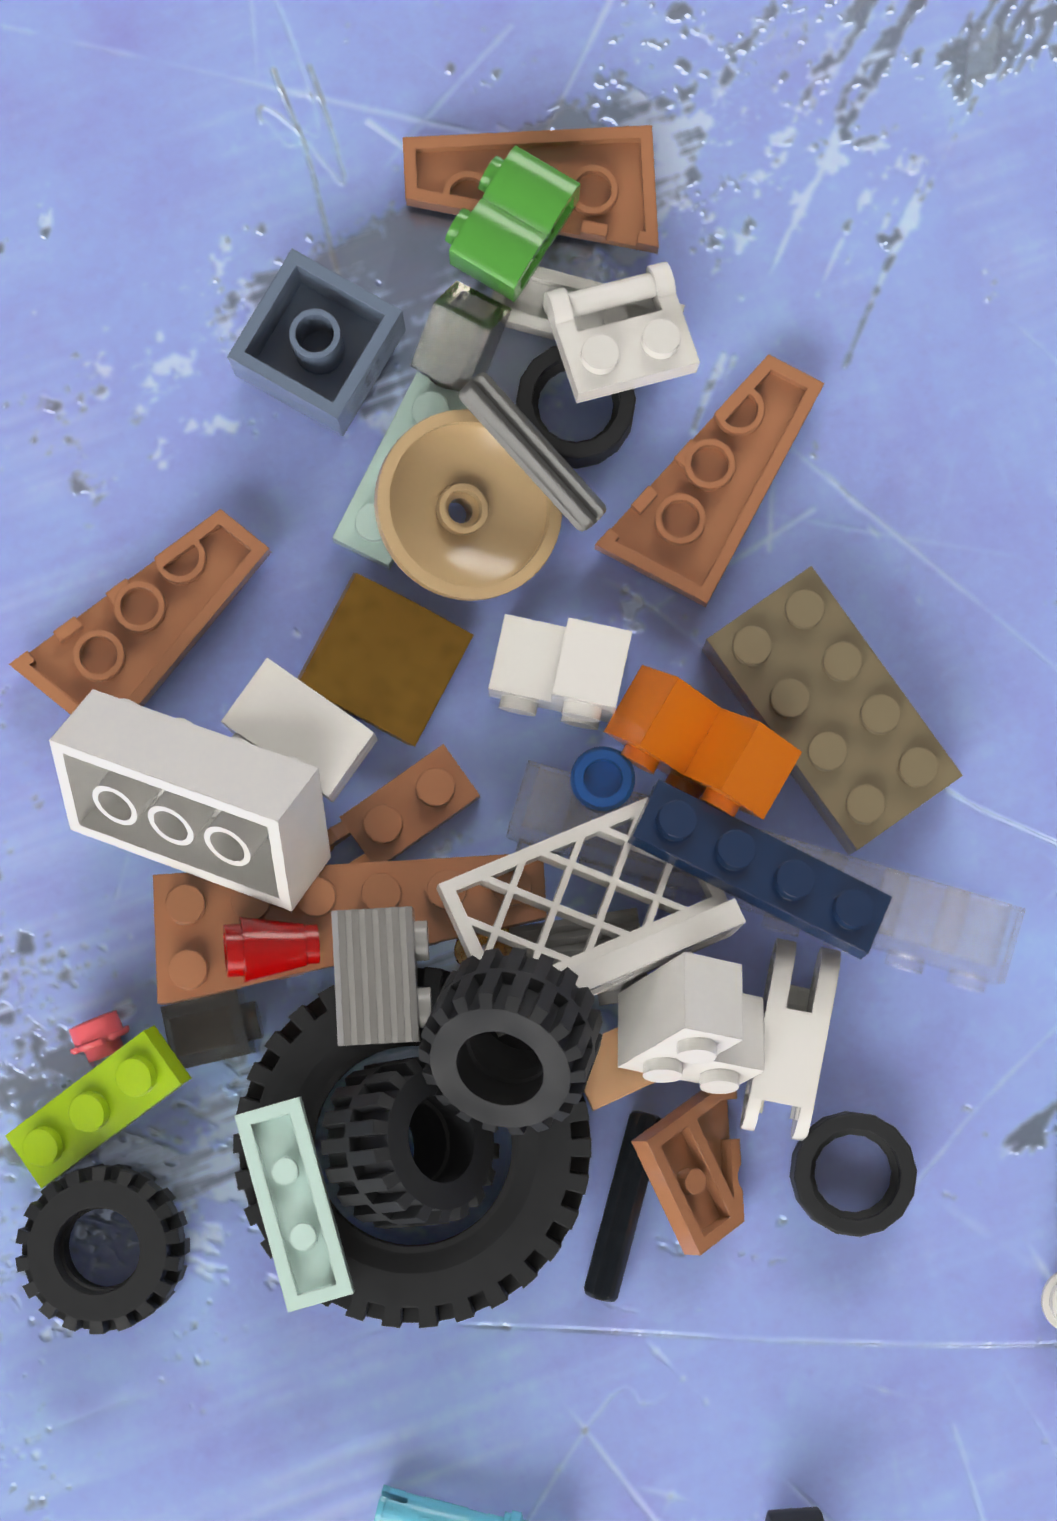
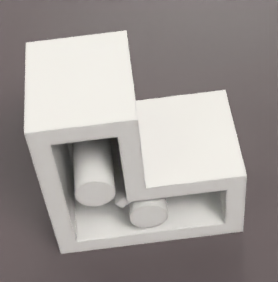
M505 614L488 687L489 697L500 699L498 708L504 711L526 716H536L537 708L540 707L561 712V722L565 724L598 730L600 721L609 722L613 714H615L633 631L569 617L567 626L564 627Z
M269 658L265 659L221 720L233 734L232 737L244 739L252 745L287 757L299 758L307 764L318 767L322 795L331 802L335 801L378 740L372 730Z
M683 952L618 993V1068L643 1072V1078L651 1082L669 1083L683 1080L698 1083L702 1091L712 1094L735 1092L739 1089L740 1084L764 1072L763 997L743 993L742 964Z

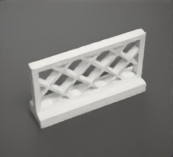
M648 797L439 883L436 888L467 958L473 955L481 960L484 951L493 949L496 941L514 948L527 949V953L531 954V958L539 960L542 953L555 959L552 966L558 970L563 971L567 967L579 976L576 986L578 988L589 987L593 995H597L657 969L683 952L694 953L732 936L746 923V920L735 898L728 901L723 890L699 878L698 881L707 899L687 907L662 897L672 868L675 866L627 843ZM630 822L626 834L614 830V828ZM598 836L622 846L611 876L576 862L585 840ZM573 846L568 859L554 854ZM630 850L664 863L654 893L619 880ZM538 860L563 870L552 901L517 887L525 865ZM514 870L509 884L496 879V877ZM571 874L606 887L596 918L560 904ZM480 885L505 895L494 925L491 926L468 917L458 893ZM615 891L649 904L642 927L629 932L604 922ZM512 898L548 912L537 943L501 930ZM658 908L671 913L654 921ZM556 916L591 929L582 953L569 957L544 947ZM476 933L488 937L484 951ZM599 933L613 938L594 947ZM496 1032L498 1037L506 1034L502 1032Z

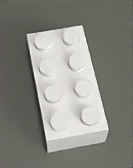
M94 689L91 690L49 740L70 830L289 911L295 908L331 858L319 768L307 764L299 758L287 757L252 745L244 739L229 737L194 725L184 718H174L140 706L129 699H120Z

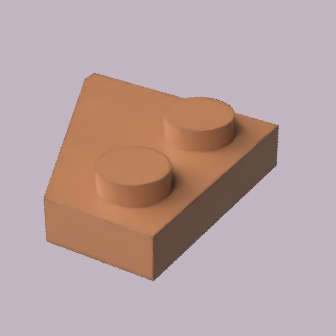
M701 1090L631 1141L684 1255L701 1256L745 1221L743 1190L738 1181V1172L741 1166L740 1139H730L727 1100L737 1099V1091L727 1094H712Z

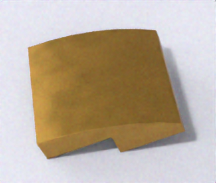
M353 573L297 679L347 714L355 715L401 742L415 747L474 635L404 596L358 573Z

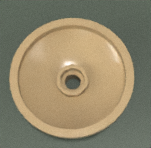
M469 409L441 412L420 421L396 441L388 452L376 481L374 494L375 517L380 536L388 553L398 567L414 582L435 594L447 598L464 601L486 600L504 595L520 587L542 568L552 553L558 539L562 520L560 510ZM450 503H458L463 506L466 511L464 523L455 522L450 517L448 511Z

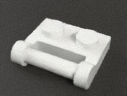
M668 262L649 265L646 267V273L569 293H567L564 287L544 293L547 317L576 404L697 372L700 361L676 294L675 280ZM652 298L656 312L577 331L574 322L575 317Z

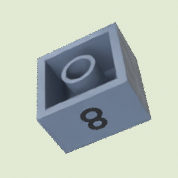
M292 248L227 358L235 376L344 436L406 331L403 311Z

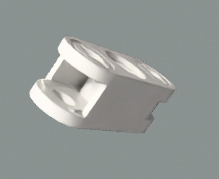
M777 938L770 959L763 995L765 1071L747 1081L740 1128L749 1131L755 1130L759 1113L763 1112L765 1101L792 1106L790 1119H792L791 1139L803 1141L808 1135L837 988L841 952L821 947L817 955L810 989L791 985L796 956V942Z

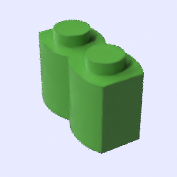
M516 145L505 159L495 156L479 182L478 189L484 192L483 197L472 212L466 208L461 209L446 234L445 241L451 244L449 249L450 264L515 302L574 210L580 198L581 184Z

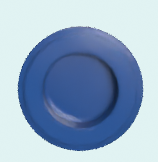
M606 746L594 747L582 753L575 761L571 770L570 786L575 799L584 808L596 813H608L621 808L631 797L635 787V771L630 760L620 755L621 751Z

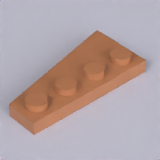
M652 125L403 137L405 199L407 206L457 215L463 208L472 212L484 195V192L479 190L478 186L486 168L495 156L505 159L516 145L581 184L580 198L558 235L658 254L659 241Z
M768 354L714 413L713 418L681 449L671 464L631 504L629 510L597 541L594 549L706 607L819 396L824 383Z
M219 509L155 556V561L129 580L125 578L106 592V597L77 618L74 616L53 631L54 635L31 652L26 651L9 665L70 715L92 689L120 699H129L144 707L272 552L269 547L223 510Z

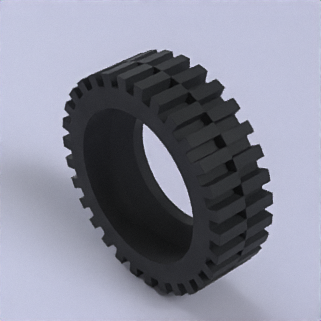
M418 968V988L431 987L433 1009L443 985L451 972L441 968ZM335 985L318 993L319 997L307 1006L301 1005L288 1017L290 1021L281 1031L273 1033L264 1045L268 1049L260 1062H254L247 1080L251 1082L246 1096L240 1097L236 1115L302 1097L315 1145L316 1128L322 1107L336 1083L351 1068L364 1059L388 1049L403 1046H420L421 1042L338 1046ZM490 1032L497 1040L507 1046L520 1050H533L528 1044L515 1036L504 1034L498 1037L496 1032ZM582 1094L579 1103L574 1104L571 1114L562 1122L553 1119L549 1129L537 1132L531 1126H527L524 1135H511V1162L507 1178L499 1196L477 1222L451 1238L422 1245H404L387 1242L375 1238L353 1225L339 1212L330 1199L355 1292L321 1304L328 1307L331 1303L347 1309L345 1316L363 1321L366 1316L382 1320L381 1326L400 1328L402 1323H419V1328L436 1327L439 1321L455 1318L456 1322L472 1318L478 1310L488 1306L493 1309L507 1301L508 1296L522 1286L524 1289L538 1276V1271L548 1260L551 1262L562 1247L561 1243L569 1229L572 1230L579 1214L578 1209L582 1197L586 1193L591 1158L590 1119L584 1095ZM239 1133L233 1134V1153H239L240 1170L235 1172L238 1191H245L249 1205L244 1208V1212L250 1226L257 1224L265 1239L260 1244L271 1259L273 1256Z

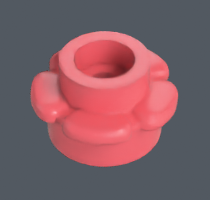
M117 1010L68 1029L75 1046L69 1051L72 1055L84 1052L89 1063L107 1057L124 1046L121 1036L129 1032V1025L123 1027Z

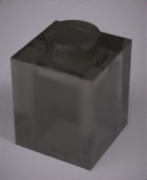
M456 280L433 303L410 366L427 374L429 379L436 385L445 389L460 391L477 374L488 371L512 308Z
M233 990L160 1007L168 1045L185 1069L257 1054L254 1040L264 1038L258 1004L256 1000L246 1002L244 991Z

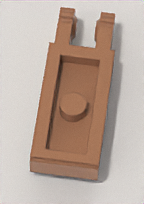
M442 744L340 816L341 822L327 830L330 852L334 850L335 846L352 835L365 854L350 863L392 861L481 797L445 745Z

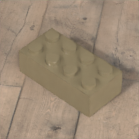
M812 566L706 639L702 649L703 653L749 717L762 722L802 751L790 774L848 855L863 847L963 776Z

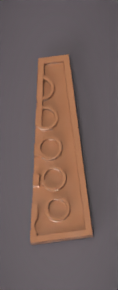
M509 854L325 865L292 911L189 873L153 875L157 1004L170 1005L242 989L241 987L276 979H286L304 975L307 972L334 967L331 911L412 906L415 911V921L427 920L429 946L459 939L436 890L438 884ZM537 860L525 865L517 887L546 898L544 863ZM514 870L496 877V879L509 884ZM480 885L458 893L468 917L491 926L494 925L505 895ZM512 898L501 930L543 921L546 919L547 912ZM239 917L303 923L304 925L317 924L320 941V964H308L306 967L244 983L243 976L227 978L223 925L238 924Z

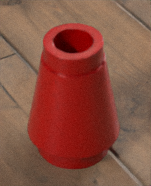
M239 917L238 924L223 925L227 978L243 976L244 983L306 967L308 964H320V941L317 924L304 925L303 923Z

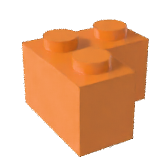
M644 665L640 667L615 710V714H613L603 731L624 745L620 755L629 759L632 765L650 774H654L656 769H659L667 775L665 783L697 799L700 798L701 801L732 817H735L738 810L764 820L802 751L762 722L723 709L681 678Z

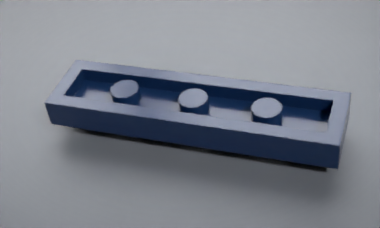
M658 780L653 786L627 843L859 959L868 955L892 900V896L661 780Z

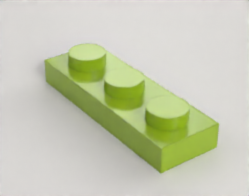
M153 1025L131 1039L6 1134L5 1137L42 1189L57 1180L192 1078L159 1030Z

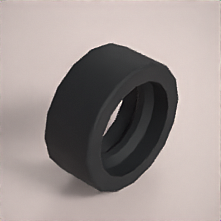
M557 345L552 346L535 357L521 376L516 406L572 468L578 469L600 464L620 449L631 432L636 403L634 389L611 394L613 402L612 415L602 432L591 439L578 442L560 439L549 432L544 425L538 408L540 393L547 382L560 372H565Z
M844 1111L822 1117L809 1128L807 1137L803 1141H799L792 1152L789 1177L795 1199L810 1219L836 1234L862 1237L884 1231L903 1216L915 1193L917 1168L910 1145L896 1127L875 1115ZM850 1134L865 1136L877 1143L887 1155L891 1169L890 1184L883 1198L870 1209L859 1212L841 1211L827 1203L818 1191L814 1177L816 1160L823 1148L835 1138Z

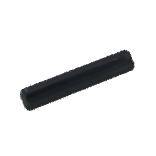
M639 1110L632 1111L629 1115L584 1285L585 1294L591 1298L606 1302H615L618 1298L649 1181L631 1141L662 1119L657 1115Z

